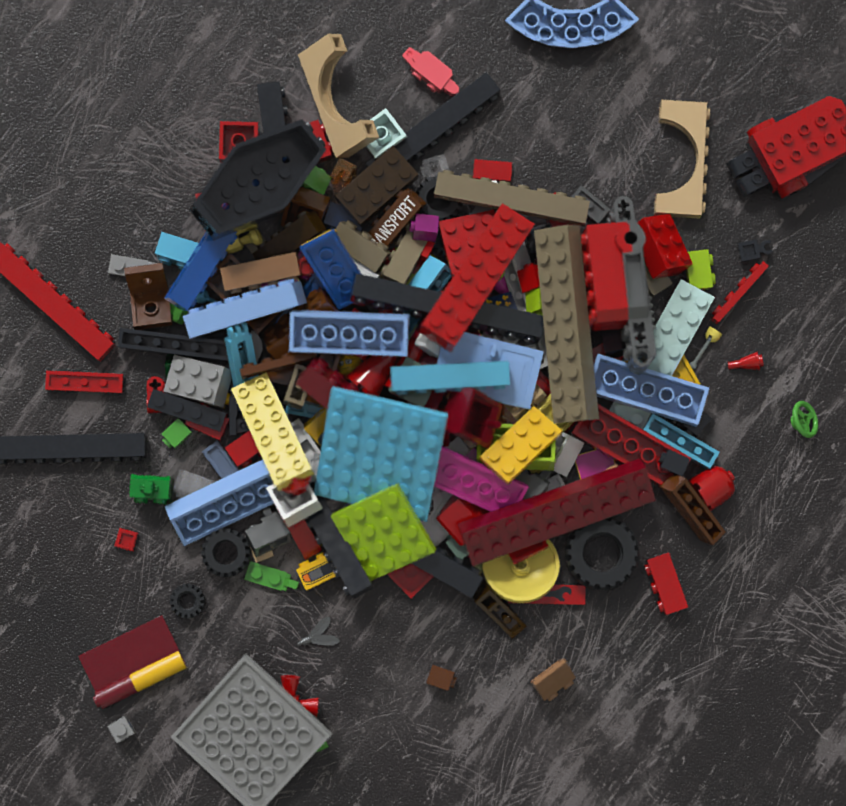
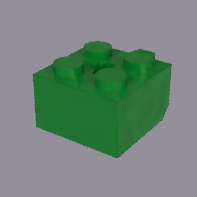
M131 474L129 497L134 499V502L148 503V500H153L155 504L167 505V501H172L173 478L171 476L160 477Z

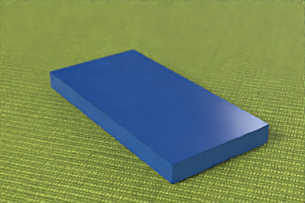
M333 229L300 246L301 252L337 309L341 310L353 304L354 302L350 301L353 280L356 273H362L336 231Z

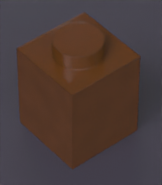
M432 664L426 683L448 691L449 687H454L457 677H454L455 672Z

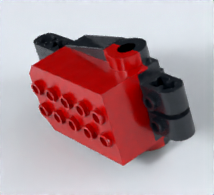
M828 96L806 108L775 116L749 129L746 132L749 140L745 144L748 151L726 163L734 179L751 171L750 174L736 181L743 197L768 187L771 194L778 192L781 199H785L808 187L846 158V102L843 103L840 99Z

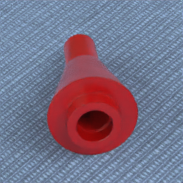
M758 351L740 360L728 362L729 369L761 370L760 366H764L763 357L758 355Z

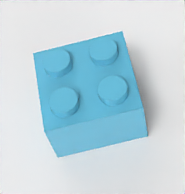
M161 232L155 255L163 265L171 266V264H175L178 266V269L182 270L198 243Z

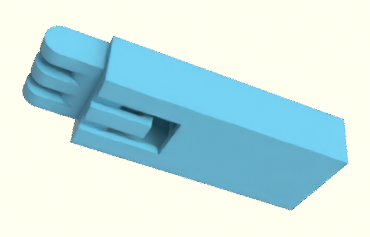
M246 322L241 323V328L239 324L234 325V330L232 327L227 328L228 337L224 338L233 387L257 377L242 379L240 369L243 368V365L248 363L257 365L252 335L248 331ZM240 342L243 343V348H244V349H242V350H239V348H242V345H240Z

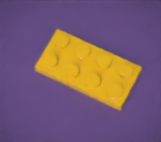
M533 406L480 456V460L508 485L562 434V430Z

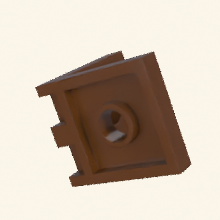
M163 263L124 268L131 297L134 330L172 325L170 302L164 299L169 291V285ZM150 306L156 307L154 312L146 311Z

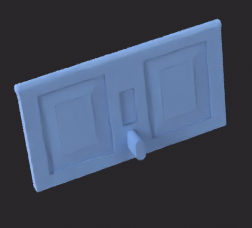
M464 332L451 353L443 347L440 348L437 364L509 361L510 385H505V389H493V386H486V390L478 391L498 403L530 410L544 351ZM447 388L448 391L456 392L454 388Z

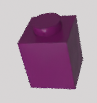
M416 213L414 221L411 220L410 232H413L412 239L435 242L438 234L439 216Z

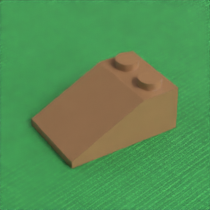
M559 659L531 680L530 683L544 701L546 699L551 701L559 695L557 691L562 687L566 690L574 684L572 680L576 677L565 659Z

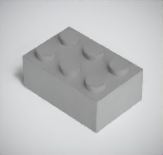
M174 355L163 392L223 408L232 380L231 371L223 366Z

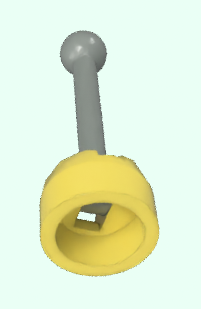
M709 326L705 333L706 343L694 361L690 362L692 369L697 367L696 363L708 345L717 342L722 336L719 331Z

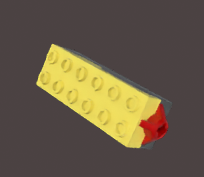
M263 373L232 388L235 399L280 495L284 496L288 493L293 495L303 494L307 490L309 483L316 481L317 478L267 373Z

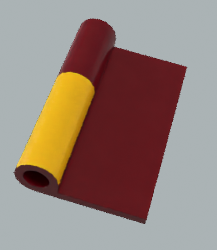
M163 615L78 656L95 690L94 702L97 707L101 706L102 709L187 668Z

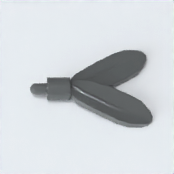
M330 617L322 618L312 629L309 636L302 638V641L298 642L297 645L305 646L311 642L328 646L338 644L339 639L337 637L321 635L330 625Z

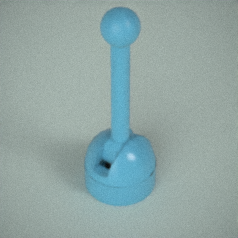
M206 290L199 293L195 298L197 303L200 304L207 301L211 303L219 302L209 298V293Z

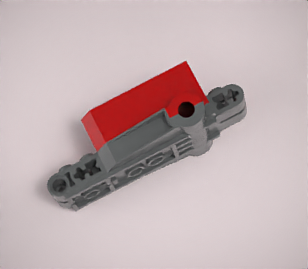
M620 196L615 200L609 212L607 223L586 225L583 234H581L589 325L592 331L623 329L621 330V340L625 342L626 349H623L624 361H627L631 373L639 375L646 371L656 357L643 255L645 234L640 225L637 224V221H635L632 200L626 196Z

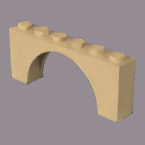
M327 34L298 54L331 143L333 153L336 158H349L378 139L379 135L373 120H360L356 123H350L336 110L331 95V79L338 60L347 52L341 34Z
M661 100L659 122L678 128L690 139L696 154V166L691 179L681 188L668 193L656 194L654 216L670 214L671 217L700 218L702 213H705V202H702V196L706 194V183H703V176L707 175V164H704V157L708 156V146H705V138L709 137V127H706V120L710 118V108H707V102Z

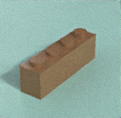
M297 252L220 268L224 290L230 291V294L242 292L241 289L249 287V290L261 288L260 284L268 283V286L277 285L279 280L294 279L296 281L298 276H302Z

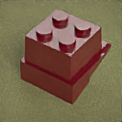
M463 388L462 391L450 392L444 412L448 414L445 431L488 449L491 446L496 428L499 429L502 426L498 420L503 405L474 388Z

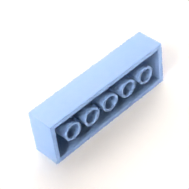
M294 279L285 280L278 283L279 287H276V284L260 288L261 292L259 293L258 290L243 293V298H240V295L224 299V303L219 301L207 304V309L202 306L188 310L189 314L184 315L183 318L189 338L306 304L307 301L301 281L295 282Z
M292 310L290 312V352L407 356L409 314Z
M597 354L594 362L597 397L691 426H698L709 387L650 369H646L644 373L639 375L633 374L629 370L627 362Z
M261 460L166 505L165 509L180 540L186 546L274 504L267 490V487L273 485L274 482L264 460Z

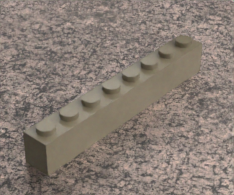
M449 170L438 172L434 198L496 210L503 203L522 215L578 226H585L590 203V201L586 200V197H567V194L563 192L552 194L542 188H537L536 191L529 189L530 187L526 185L515 187L510 186L511 183L499 181V183L492 182V179L481 177L479 180L474 179L469 174L458 176Z

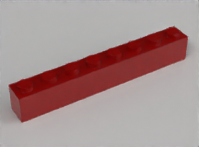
M0 242V273L101 362L116 346L112 342L114 338L107 332L103 334L99 331L98 328L100 326L93 319L88 321L84 317L86 313L78 306L74 308L70 305L72 300L64 293L60 296L56 292L58 288L52 282L46 283L41 278L44 275L36 268L32 271L28 267L30 263L24 257L20 256L18 258L13 254L16 251L8 243L3 245Z

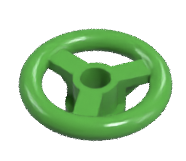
M805 401L797 402L793 407L791 424L803 437L812 438L818 431L816 412L809 403ZM805 407L809 413L804 414L799 408ZM810 419H812L813 423L811 432L809 429Z

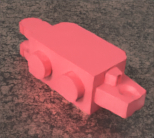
M409 47L402 55V58L411 66V74L419 81L421 79L427 83L426 86L431 91L439 93L444 91L452 97L459 93L458 84L452 80V70L429 51H424L420 54Z

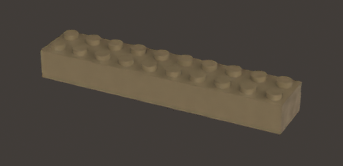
M563 225L534 230L554 423H569L599 419L580 227L578 225Z

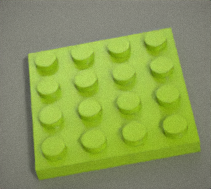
M399 483L331 515L343 539L350 544L370 581L436 551L433 542Z

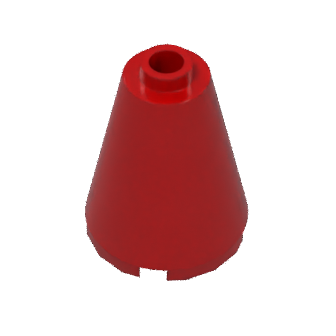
M372 355L349 372L346 377L367 395L379 397L390 375V367L395 366L398 358L389 355Z

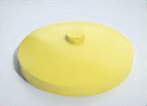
M549 539L545 540L548 545L547 549L516 565H513L508 554L482 563V572L486 583L496 595L510 602L529 603L542 598L553 588L559 573V556L552 542Z

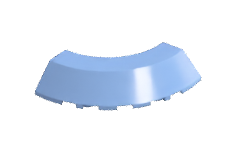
M525 0L505 22L519 33L534 41L556 47L578 48L608 41L628 30L639 18L620 0H602L590 8L582 10H560L540 0Z

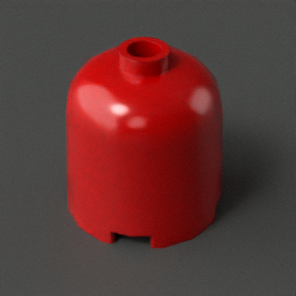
M713 466L688 480L710 511L731 498L735 492L734 475L731 471H726L720 466Z

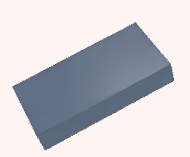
M218 440L202 451L221 479L240 471Z

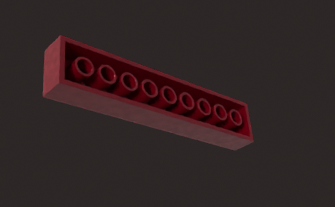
M639 458L458 523V527L468 558L472 566H476L655 501L647 468Z

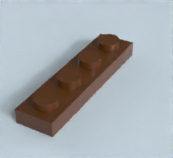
M299 352L300 354L296 355L287 353L281 355L280 359H264L261 364L254 365V363H248L240 369L241 378L246 379L263 373L293 367L296 364H305L311 362L315 356L317 357V354L315 352Z

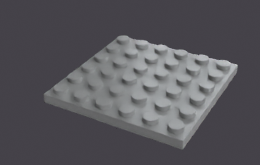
M245 654L176 730L171 738L244 806H266L332 733L250 656Z

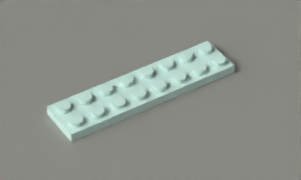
M682 279L680 280L656 324V329L653 330L656 357L647 369L669 376L673 375L715 297ZM613 402L610 408L611 412L642 430L651 415L649 412L617 402Z

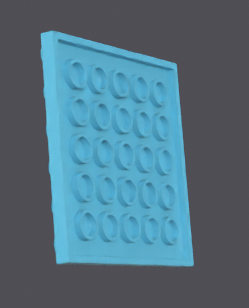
M333 387L330 394L314 494L354 504L399 483L419 520L427 522L448 414Z

